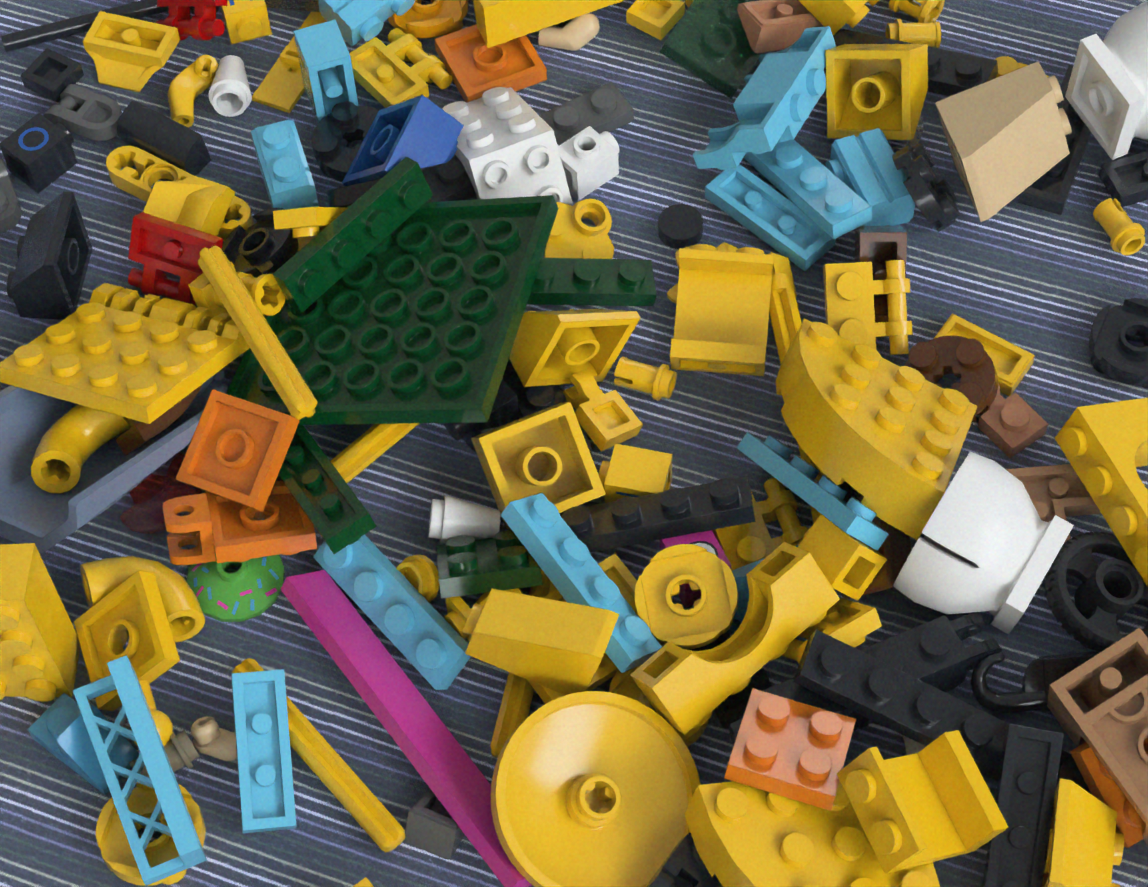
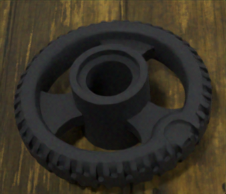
M1086 532L1067 540L1062 545L1045 575L1046 599L1049 603V608L1053 609L1052 614L1056 617L1058 623L1061 622V627L1067 631L1068 635L1072 634L1074 640L1079 641L1083 646L1088 645V648L1091 650H1105L1127 636L1128 634H1120L1116 622L1136 602L1148 606V587L1114 533ZM1092 553L1106 554L1116 559L1106 560L1098 566L1093 559ZM1066 573L1074 575L1082 581V584L1075 592V605L1068 593ZM1147 623V625L1145 626V628L1142 629V631L1145 633V635H1146L1147 637H1148V623Z

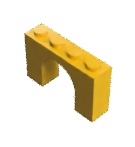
M1148 397L1077 407L1055 436V440L1148 587V489L1142 483L1136 467L1148 466Z

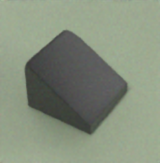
M428 788L409 810L405 829V841L441 858L450 859L456 852L465 834L432 790Z

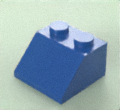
M424 95L378 111L342 184L350 186L381 179L405 157L418 162L421 170L445 164L452 159L458 149L457 138L464 125Z

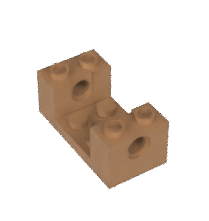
M1139 627L1050 684L1047 707L1076 747L1087 742L1146 824L1142 836L1148 846V755L1143 746V742L1148 737V637Z

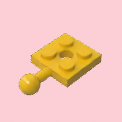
M138 570L74 621L91 683L111 675L107 665L108 662L126 655L128 656L136 672L163 746H165L171 740L170 736L173 733V725L165 713L157 710L150 683L177 664L180 658L155 575L152 572ZM128 636H129V642H128V645H127V647H126V649H125V651H124L123 646L126 644V642H127V640H128ZM117 689L95 698L97 707L100 710L114 711L122 705Z

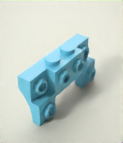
M830 26L806 28L801 37L791 46L781 51L760 54L758 57L760 65L754 74L745 76L746 86L733 103L739 122L723 128H713L707 132L710 143L705 150L693 153L698 169L717 168L719 170H728L735 168L747 152L761 154L772 151L777 142H785L796 137L826 89V77L823 71L826 67L825 50L837 47Z

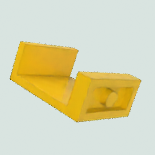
M695 244L690 246V249L679 248V279L674 336L671 339L670 349L671 369L764 376L774 255L764 254L763 250L753 247L739 248L736 252L718 251L715 246L708 244Z
M959 730L943 733L918 753L883 760L877 746L870 747L836 773L885 874L974 852L1009 828Z

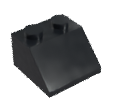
M64 191L30 217L25 236H20L18 240V262L15 272L11 271L8 275L7 294L10 299L14 300L20 317L64 320L77 309L93 248L73 192Z

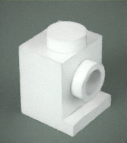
M588 126L561 145L557 144L570 194L578 201L619 174V145L615 138L607 131L599 134L591 126Z

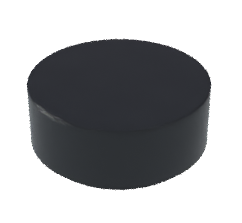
M685 204L667 207L658 218V235L660 240L665 245L674 249L697 244L703 235V218L701 213L696 208Z

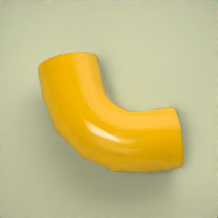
M79 404L72 407L42 437L31 464V477L34 483L49 493L70 491L77 485L81 476L82 466L86 460L102 445L130 429L126 422L129 418Z
M126 556L105 558L80 565L83 588L89 608L94 606L135 572L142 570L152 572L155 575L175 643L192 638L204 627L205 617L197 596L183 576L164 564L140 557Z

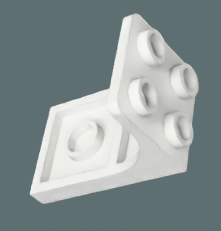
M495 87L485 91L482 97L467 103L464 101L453 102L442 108L464 125L457 138L458 149L455 155L463 164L478 199L553 195L556 202L573 205L553 129L511 87Z

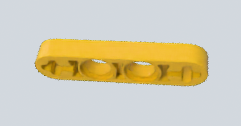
M134 146L118 147L110 152L106 158V166L112 183L117 188L147 202L152 191L151 186L156 181L161 179L183 180L192 175ZM234 195L225 216L230 221L228 223L223 221L217 237H221L225 241L228 235L239 225L247 230L254 224L251 209L243 199Z

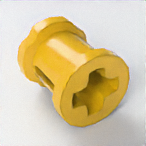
M889 0V9L895 13L901 10L918 20V23H933L941 14L945 0H915L921 5L913 0Z
M236 272L264 316H273L280 312L286 297L273 274H262L259 277H254L252 274Z

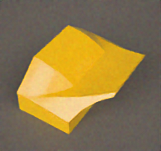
M99 11L83 39V45L94 61L100 84L140 92L152 75L165 65L179 43L180 37L176 27Z
M194 175L183 180L156 181L143 212L217 236L235 191L228 186Z

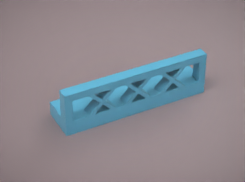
M126 655L107 663L111 673L110 676L73 690L142 880L147 886L207 861L136 672ZM117 689L122 708L115 722L112 723L96 717L89 700ZM127 718L132 730L123 727ZM99 727L110 731L105 742ZM119 735L136 741L140 750L132 771L113 764L110 759V752ZM144 766H146L149 777L141 775ZM117 775L128 778L123 790ZM137 782L153 788L157 795L158 802L150 819L129 810L127 801ZM162 813L168 826L159 823ZM135 823L146 826L141 838ZM154 830L173 838L179 856L151 868L145 850Z

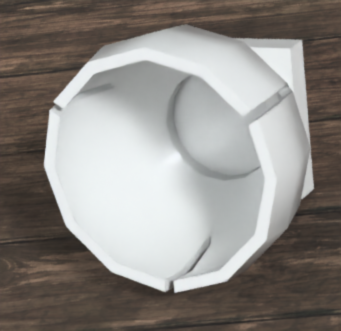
M1148 1L1139 4L1120 16L1107 32L1103 42L1097 34L1080 40L1065 95L1066 99L1112 160L1128 154L1134 137L1148 141Z
M970 451L922 531V534L925 535L924 538H918L893 586L913 602L944 614L989 611L994 616L991 625L1009 635L1026 611L1074 525L1057 515L1050 522L1042 521L1020 480L997 462Z

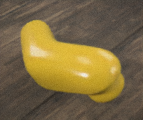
M200 55L195 62L172 80L167 94L172 120L188 128L193 125L194 99L212 85L218 69V62L214 57Z

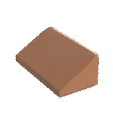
M759 0L741 3L737 7L750 47L756 54L783 50L796 42L806 28L824 27L798 0Z

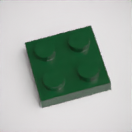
M512 530L501 531L495 535V538L475 540L471 536H458L447 540L446 544L436 545L441 599L487 593L491 591V588L509 590L543 585L540 566Z

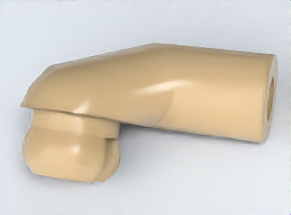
M587 13L573 18L562 28L554 26L544 28L539 32V46L577 51L598 34L599 20L594 14Z
M202 717L193 723L191 734L194 740L192 742L200 753L227 762L237 759L235 732L219 728L218 723L213 717Z

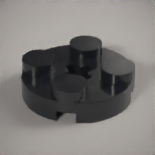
M348 101L340 102L332 108V113L325 116L318 123L312 135V146L319 168L326 176L339 182L343 181L361 144H357L354 148H349L348 143L354 140H364L379 109L369 106H356Z
M920 142L914 147L908 144L892 155L897 170L904 166L908 170L910 176L903 183L930 224L935 222L938 232L955 223V218L960 215L955 206L958 200L945 179L937 182L935 179V174L931 168L934 166V162L923 144Z
M270 208L253 215L257 223L251 225L247 230L239 225L228 235L222 244V251L228 260L233 263L236 272L252 274L254 277H259L262 274H273L295 255L299 244L298 239L293 238L292 230L274 229L273 211L285 209Z
M1142 298L1125 299L1123 305L1115 306L1111 309L1110 305H1108L1095 317L1089 335L1088 343L1092 355L1090 361L1092 367L1099 373L1106 374L1119 382L1142 386L1148 389V300ZM1135 336H1140L1144 338L1143 345L1146 347L1132 346L1127 340L1132 341Z

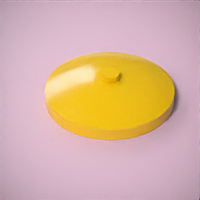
M584 691L561 696L546 703L524 719L511 733L494 767L490 795L491 812L495 830L504 852L518 872L534 887H647L649 881L678 842L690 832L684 812L697 786L701 784L689 749L676 730L661 715L643 703L624 695L604 691Z

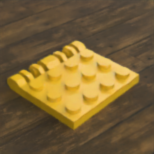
M104 283L93 290L89 303L79 306L74 313L58 324L49 326L43 334L27 345L18 347L12 355L1 361L0 382L151 424L250 347L229 313L222 312V314L219 313L218 316L214 317L209 308L200 306L196 308L195 305L169 298L160 299V296L153 294L145 295L143 298L140 297L136 290Z

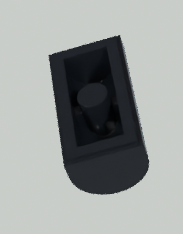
M131 101L121 114L117 126V134L120 140L138 147L194 176L199 174L211 161L201 134L136 101Z

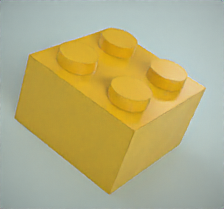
M571 402L553 405L471 438L500 514L510 502L542 492L556 506L559 513L606 495ZM502 518L506 529L511 530V528L508 526V524H507V523L505 522V520Z

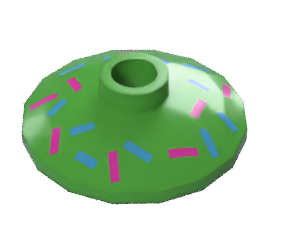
M280 555L252 558L245 562L217 564L216 560L214 562L190 565L187 583L197 596L205 616L221 622H242L261 615L276 602L284 583L285 569ZM232 567H241L235 573H226Z

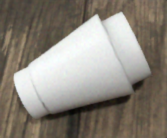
M234 55L225 56L220 60L208 93L210 103L223 116L234 117L242 114L252 100L244 62L241 58Z
M446 495L444 500L432 499L428 538L440 539V544H445L447 540L458 536H471L475 540L495 538V535L499 533L500 510H492L488 507Z

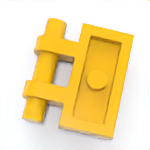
M394 28L388 34L390 44L387 46L377 37H374L349 53L354 79L385 108L420 95H424L426 98L429 97V88L426 82L435 83L440 89H446L453 80L452 76L445 70V64L437 56L428 55L422 49V43L414 35L405 34L400 28ZM403 61H411L414 65L409 67Z
M904 260L886 261V280H873L872 262L824 264L826 324L831 326L839 336L855 344L868 345L875 350L876 337H889L890 355L909 354L908 335H913L912 321H907L906 293H911L910 278H905ZM874 295H887L889 322L875 323Z
M776 478L767 480L763 485L768 496L766 500L756 503L752 494L756 522L712 530L731 564V571L767 557L783 542L793 546L799 545L805 532L808 530L807 527L801 526L795 511L798 505L793 493L790 490H786L785 486ZM778 520L783 535L771 539L765 523Z

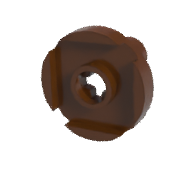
M942 336L928 342H919L910 349L908 360L904 366L916 369L925 377V380L942 388L938 381L945 375L954 374L955 377L961 378L960 382L952 384L951 389L961 392L968 398L969 402L978 406L972 422L976 420L975 415L982 412L986 405L989 408L994 402L998 390L997 372L992 359L978 340L962 336Z

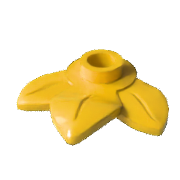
M596 199L581 200L573 206L556 202L559 209L544 251V258L612 259L614 246L608 236L612 225V218L605 204ZM585 218L590 219L594 222L595 227H589L581 220Z

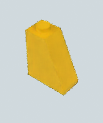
M491 588L484 606L474 603L462 631L471 635L465 654L563 695L584 692L587 690L604 656L619 614L607 609Z

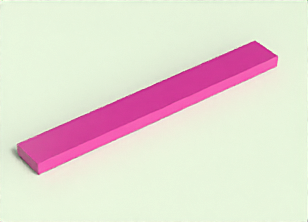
M325 570L286 577L280 590L504 887L532 886L511 863L498 839L491 812V784Z

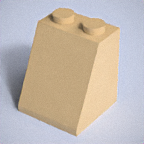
M1039 61L935 102L955 168L980 222L994 216L1070 154L1065 135L1072 133V129L1064 109H1058L1057 103L1064 101L1063 94L1055 75L1047 78Z

